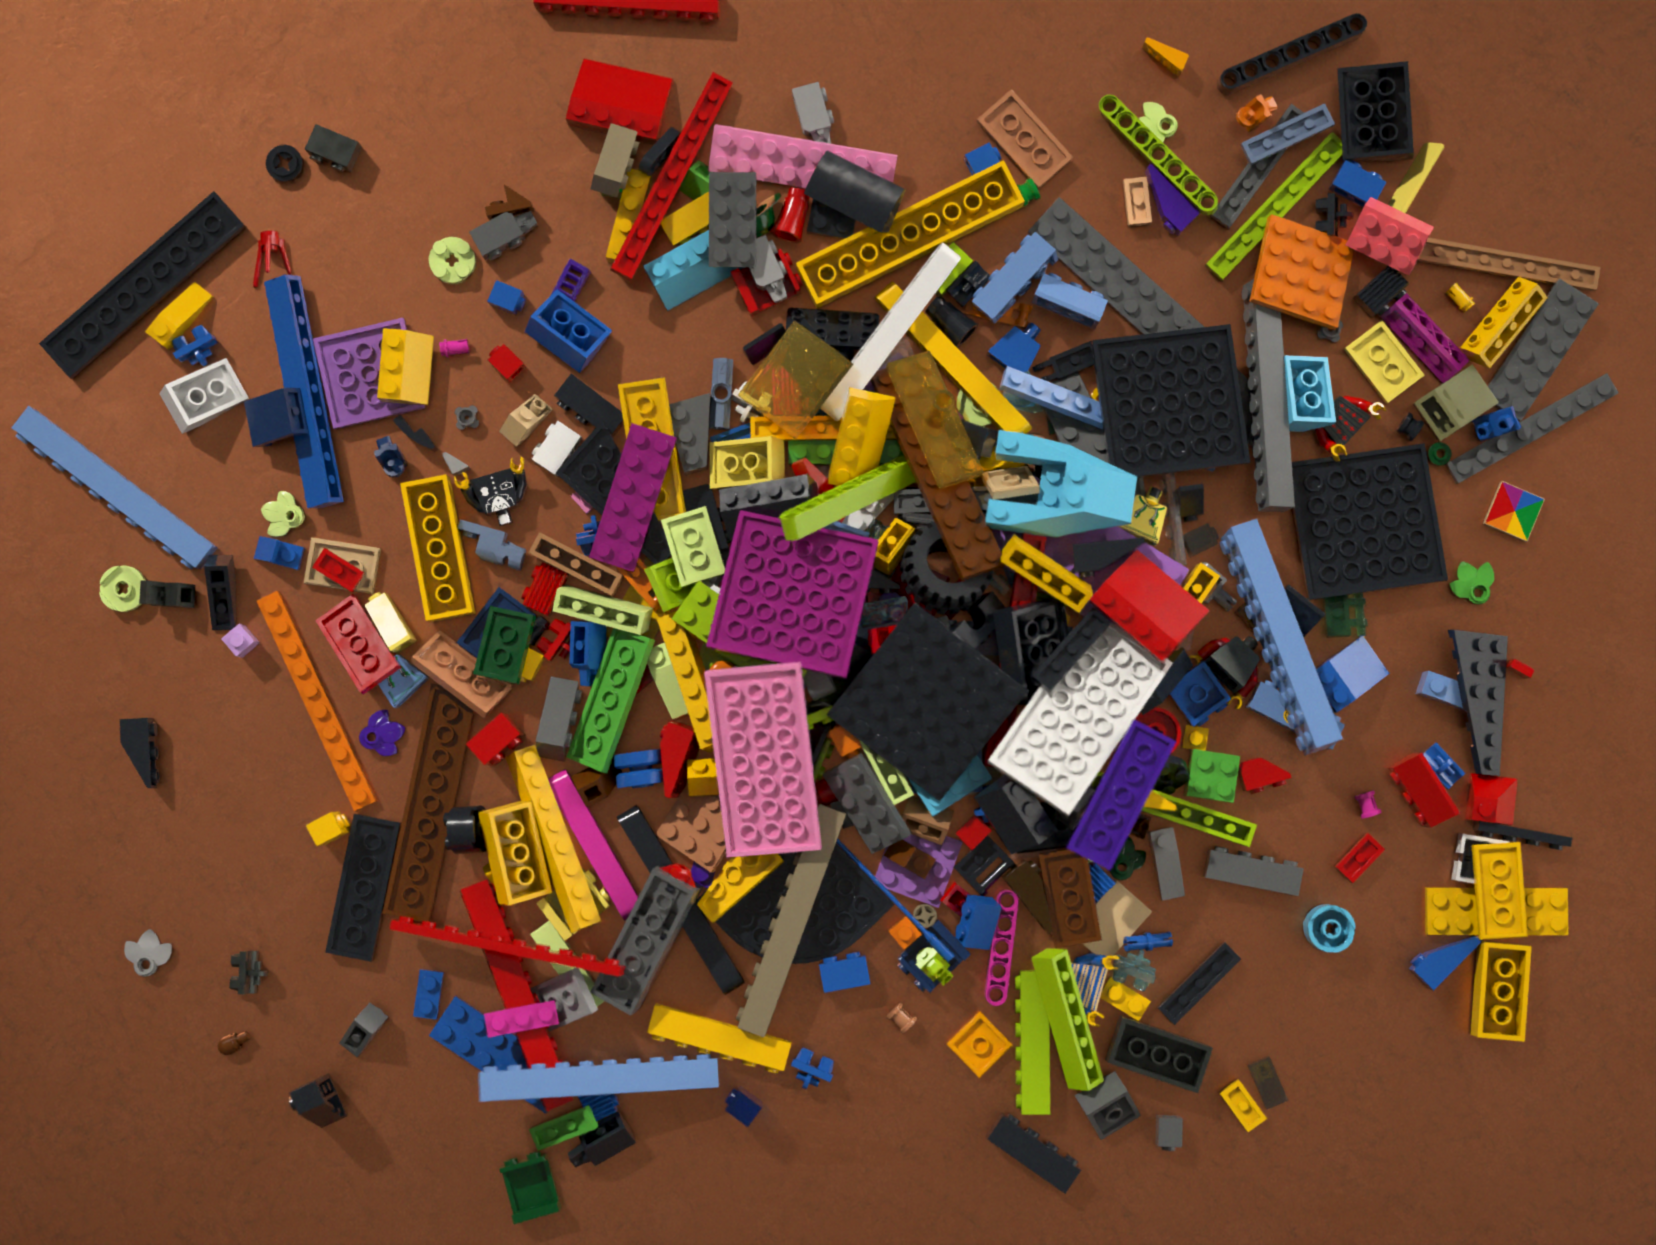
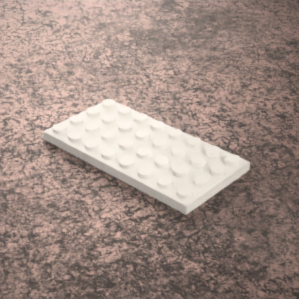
M1111 622L1105 632L1050 694L1041 686L988 760V763L1066 816H1069L1126 733L1132 719L1137 717L1163 679L1172 662L1167 659L1162 665Z

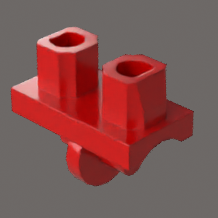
M555 618L548 628L558 635L555 641L552 643L543 636L536 645L545 654L543 657L551 662L561 647H563V650L559 656L563 659L570 652V640L567 644L565 642L570 636L571 624Z

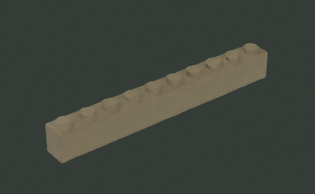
M819 804L817 808L822 848L821 850L796 853L793 865L797 867L794 875L790 873L784 886L788 888L786 897H780L776 908L780 910L779 916L771 921L768 931L772 932L769 941L765 940L760 951V954L764 955L761 964L756 963L752 976L756 977L753 986L748 985L744 998L748 999L745 1008L740 1007L736 1020L739 1021L737 1028L761 1037L766 1035L847 814L823 804Z

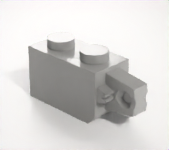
M819 82L792 89V97L803 134L812 137L813 141L831 144L829 131H831V124L834 123L831 109L826 110L824 102L828 101L825 88H820Z
M766 235L756 239V267H749V270L757 288L763 291L767 290L773 302L778 303L787 298L783 283L785 282L783 275L787 274L782 261L777 262L774 254L778 252L773 240L768 241Z

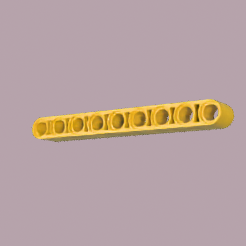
M891 281L874 298L888 313L903 291ZM921 311L906 331L911 339L960 390L963 388V393L999 430L1024 434L1031 431L1032 427L1029 422Z

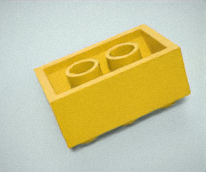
M383 328L377 398L381 402L428 405L434 336L409 330Z

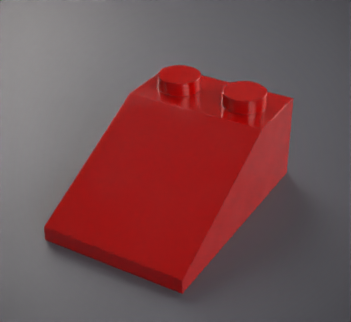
M668 722L667 725L663 726L660 733V738H662L660 747L665 797L678 798L688 781L687 760L696 759L700 746L692 726L682 722Z

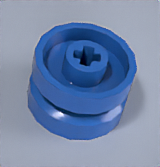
M661 749L613 756L615 768H629L630 772L620 773L616 776L617 788H642L664 782L663 769H652L651 765L662 764Z

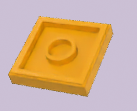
M981 1011L946 1043L979 1078L1013 1046Z

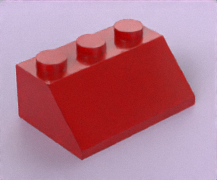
M1422 752L1411 753L1388 768L1391 772L1389 774L1390 779L1396 786L1399 785L1404 792L1401 794L1408 806H1413L1416 811L1414 816L1421 826L1425 825L1427 828H1432L1460 814Z

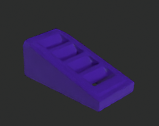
M569 259L552 294L558 289L575 302L591 274L590 269ZM572 269L581 273V277L571 273ZM569 277L578 283L575 286L566 281V279ZM564 285L573 290L572 294L562 290V286Z

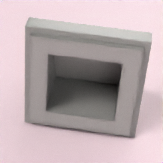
M447 452L443 453L442 456L454 476L457 477L463 474L462 472L471 469L468 465Z

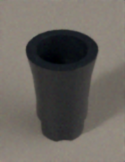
M937 296L925 310L927 315L932 318V321L944 331L957 348L971 337L979 323L958 310L952 303L947 302L942 296Z

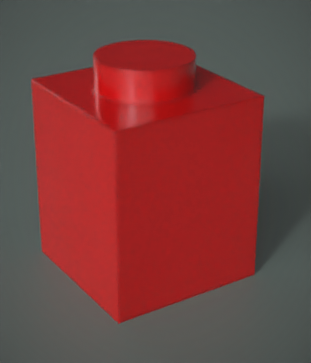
M505 344L501 347L499 345L496 346L489 353V363L509 383L526 367Z
M973 814L955 834L970 850H973L992 831L989 828L991 823H984L982 816L978 817Z

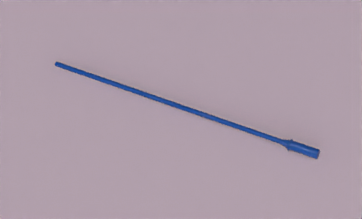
M837 839L836 844L921 930L927 939V943L929 942L949 962L955 955L935 936L936 934L927 931L857 857Z

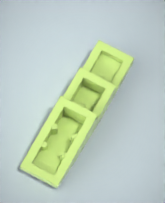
M550 921L531 933L536 944L548 945L552 951L559 952V948L572 950ZM550 962L558 975L575 968ZM580 969L589 991H591L595 982L587 970ZM591 993L596 1007L604 1002V1000Z

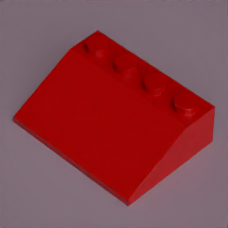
M583 58L570 97L565 118L568 126L603 134L608 133L612 123L637 131L635 141L654 145L660 137L673 78Z
M1136 550L1089 599L1095 608L1162 665L1210 611L1139 550Z

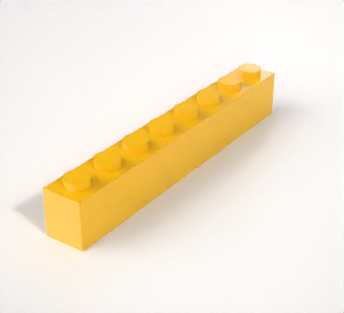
M533 745L514 751L506 757V761L521 801H532L546 868L570 932L572 934L601 922L536 746Z

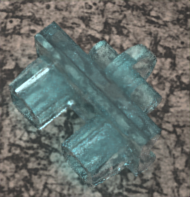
M1140 949L1137 955L1128 952L1127 957L1116 954L1119 959H1114L1113 967H1118L1117 970L1113 971L1114 981L1124 983L1127 975L1136 977L1133 987L1141 991H1145L1150 983H1154L1156 969L1149 966L1151 960L1143 958V950Z

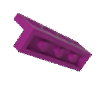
M1407 293L1381 316L1442 383L1451 379L1469 362L1466 355ZM1403 302L1410 308V311L1402 304ZM1452 355H1454L1460 363H1458Z

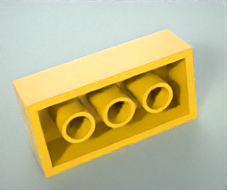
M518 801L478 812L498 903L512 905L552 893L532 801Z
M1482 941L1477 946L1470 1035L1479 1038L1525 1042L1532 946Z

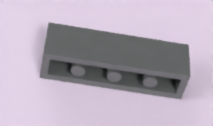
M1215 846L1214 850L1207 851L1203 873L1205 878L1299 896L1304 868L1297 867L1298 862L1284 860L1283 864L1274 863L1275 858L1261 855L1259 860L1251 858L1252 853L1238 851L1237 855L1229 854L1228 848Z

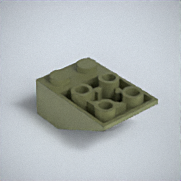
M1472 364L1414 402L1413 405L1437 440L1441 442L1499 402Z

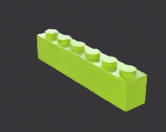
M1047 948L1031 957L1067 1086L1068 1089L1089 1091L1102 1083L1104 1079L1067 949Z
M1019 970V976H1015V990H1019V999H1015V1013H1019V1023H1015V1037L1020 1039V1047H1015V1059L1020 1061V1070H1016L1015 1073L1016 1085H1020V1094H1016V1109H1020L1022 1115H1050L1049 1019L1035 970Z

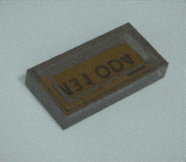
M1269 1056L1247 1065L1265 1109H1270L1288 1101Z

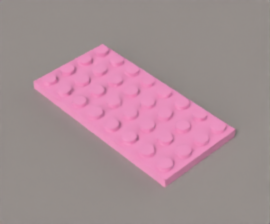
M801 662L706 670L705 681L727 857L821 850L822 844Z

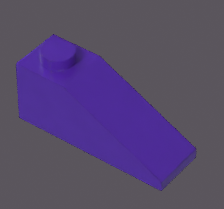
M1150 164L1145 173L1160 218L1164 222L1163 226L1169 233H1175L1179 236L1198 217L1200 211Z

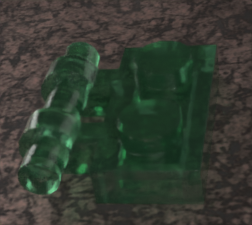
M1363 593L1354 594V598H1348V595L1323 599L1326 638L1350 637L1352 627L1357 628L1358 637L1367 636L1366 627H1368V619L1365 618L1364 607L1366 606V598H1363ZM1349 607L1355 608L1356 619H1350Z

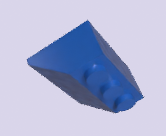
M556 289L530 316L524 332L577 372L581 373L593 360L612 330Z

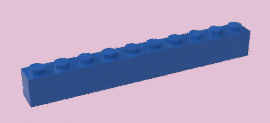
M285 274L264 282L266 297L268 299L274 340L281 367L284 388H300L309 434L294 436L307 508H325L342 503L344 500L301 276Z

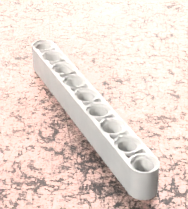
M943 242L935 249L820 402L818 407L835 421H839L842 418L849 387L860 390L864 389L961 259L957 253Z

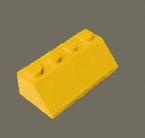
M849 387L828 474L829 484L842 485L879 467L895 397Z

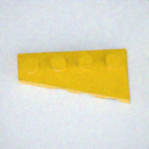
M778 853L731 857L729 862L727 861L722 868L723 870L717 879L712 882L697 906L712 923L716 922L780 866L784 860Z

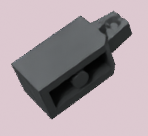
M531 211L516 217L511 213L505 212L469 231L484 260H494L502 255V251L508 248L515 249L523 243L522 240L526 239L524 235L538 224Z

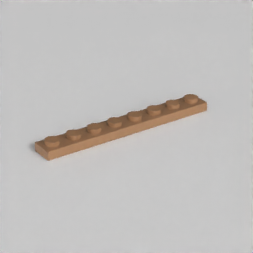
M1433 238L1428 239L1418 259L1420 262L1513 278L1520 277L1548 284H1555L1560 278L1574 288L1589 291L1597 290L1601 268Z

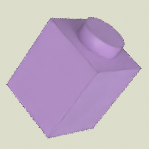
M238 624L221 638L234 655L243 658L260 643L246 625Z

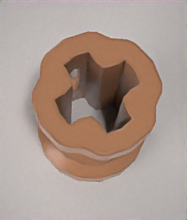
M900 1002L886 1018L888 1020L891 1019L901 1029L900 1032L904 1034L917 1021V1018L911 1017L902 1008L903 1004Z

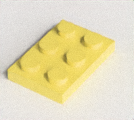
M1380 321L1344 349L1386 404L1424 376L1423 372L1383 321Z

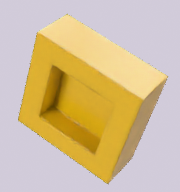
M1185 725L1181 748L1206 751L1209 729Z

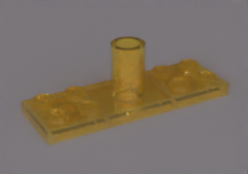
M927 351L887 363L886 369L939 489L982 476L984 471L954 406L955 398L947 390L931 352Z

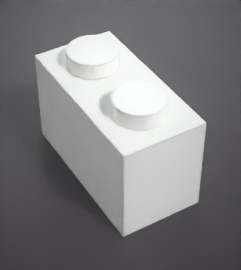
M559 421L555 425L552 423L545 432L546 439L542 444L538 443L532 452V455H534L532 460L556 477H558L556 474L558 469L575 452L583 440L579 434Z

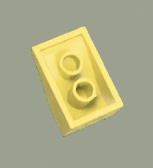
M766 436L710 442V489H726L785 478L784 440Z

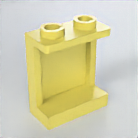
M582 868L600 915L611 906L609 902L611 897L604 888L600 890L595 884L597 879L590 870L585 871ZM555 890L536 903L564 941L576 933L571 934Z

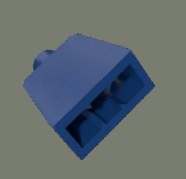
M1031 322L1024 331L1014 326L988 351L987 356L1004 369L1009 366L1027 373L1041 347L1034 340L1041 332V329Z

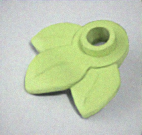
M1143 103L1145 116L1140 117L1139 120L1162 142L1165 138L1173 136L1178 127L1176 119L1172 115L1166 114L1163 106L1158 103ZM1168 123L1170 129L1164 130L1161 125ZM1141 134V135H1140V136L1145 137V140H1144V144H1145V143L1148 141L1149 137H1148L1147 135H1144V134Z
M279 491L277 501L267 502L261 508L263 517L271 522L267 534L270 536H284L291 528L300 526L305 519L302 508L296 505L294 496L289 492ZM293 512L294 518L290 520V515Z

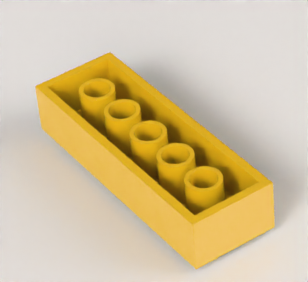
M445 474L400 483L426 621L431 623L476 614L461 533L458 529L459 522L450 477Z

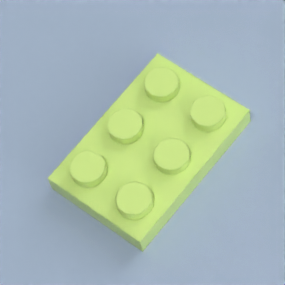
M706 506L661 520L682 588L696 584L698 580L703 582L724 575V563Z

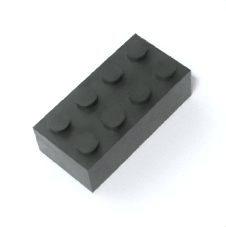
M1120 1015L1105 1060L1110 1064L1199 1093L1213 1048L1195 1040Z

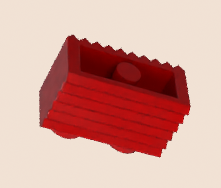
M542 562L541 566L536 565L531 575L534 581L531 587L527 586L521 599L524 600V606L550 617L553 612L557 588L566 584L569 574Z

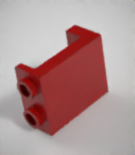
M781 248L774 255L777 262L782 261L787 274L783 275L787 298L778 303L773 302L767 290L763 291L757 288L749 267L741 270L737 268L731 271V277L751 317L801 294L800 287L803 286L798 273L793 274L790 268L793 265L791 258L787 252L783 254Z

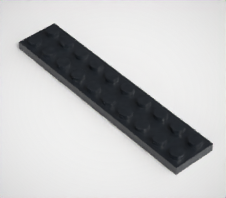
M213 191L39 344L70 379H73L246 226L217 193Z

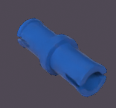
M1144 932L1143 935L1124 936L1123 944H1127V946H1124L1125 951L1140 949L1152 951L1153 948L1172 947L1173 939L1164 940L1172 937L1171 932L1157 934Z

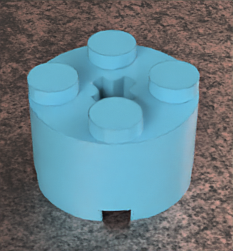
M1322 904L1314 907L1304 919V935L1314 948L1324 952L1337 953L1343 951L1352 943L1355 933V922L1351 914L1345 909L1331 904ZM1327 924L1333 925L1331 928L1332 933L1325 932Z

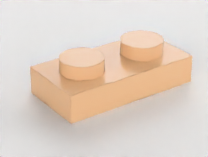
M1147 177L1124 179L1123 186L1128 226L1151 224L1152 217Z

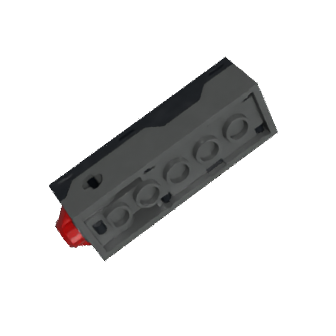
M662 863L653 868L608 958L619 960L620 965H625L624 975L614 976L600 973L590 993L630 1016L642 1007L703 888V885L693 880L689 868L679 863L669 866Z

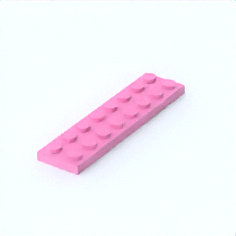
M715 124L708 172H756L757 180L806 188L822 156L826 151H830L893 182L898 155Z

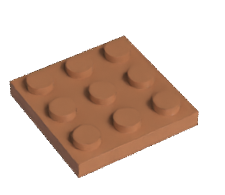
M687 782L655 835L711 873L715 872L726 854L720 796H689Z

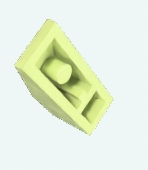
M664 642L652 648L647 663L672 720H676L689 713Z

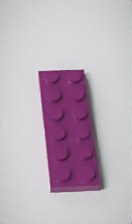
M631 423L589 558L635 572L677 437Z

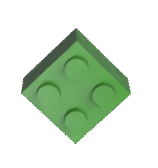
M1190 749L1187 766L1189 780L1185 783L1183 796L1234 803L1240 756Z

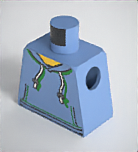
M397 654L395 658L401 668L378 684L394 708H399L430 679L428 675L411 662Z

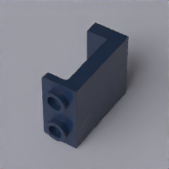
M281 388L244 401L253 447L272 446V442L290 436L309 434L300 388Z
M938 919L927 929V931L936 934L935 936L955 955L948 962L950 973L971 955ZM922 933L920 937L897 957L900 961L898 967L906 975L911 973L916 978L914 984L922 992L927 990L931 993L940 982L937 979L933 982L916 965V957L921 949L926 947L934 948L929 942L927 943V939Z

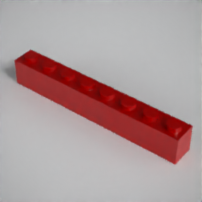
M533 0L535 8L543 13L561 10L565 14H575L576 11L593 16L598 15V13H608L612 17H620L621 14H631L630 16L634 18H643L644 15H648L656 19L676 17L678 20L688 21L690 18H699L703 22H712L713 19H719L720 0Z

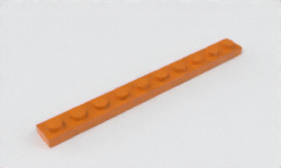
M275 591L256 600L353 810H360L376 802L373 791L280 592Z

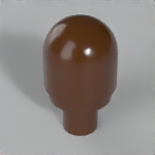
M247 1031L239 1035L231 1033L221 1038L218 1042L219 1052L223 1055H231L239 1051L243 1047V1043L250 1040L249 1033Z

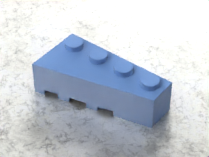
M1036 232L1032 236L1027 235L1020 243L1021 248L1016 253H1010L1005 259V265L1000 271L996 269L988 279L990 282L984 288L982 286L978 288L973 294V305L994 324L1015 304L1016 299L1014 297L1016 295L1020 297L1029 290L1033 278L1040 279L1045 274L1048 264L1054 265L1058 261L1056 249Z

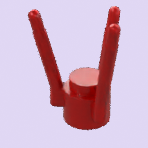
M270 230L260 233L253 281L254 288L258 286L263 252H265L266 273L270 272V253L277 252V248H279L286 272L291 274L284 248V239H279V232Z

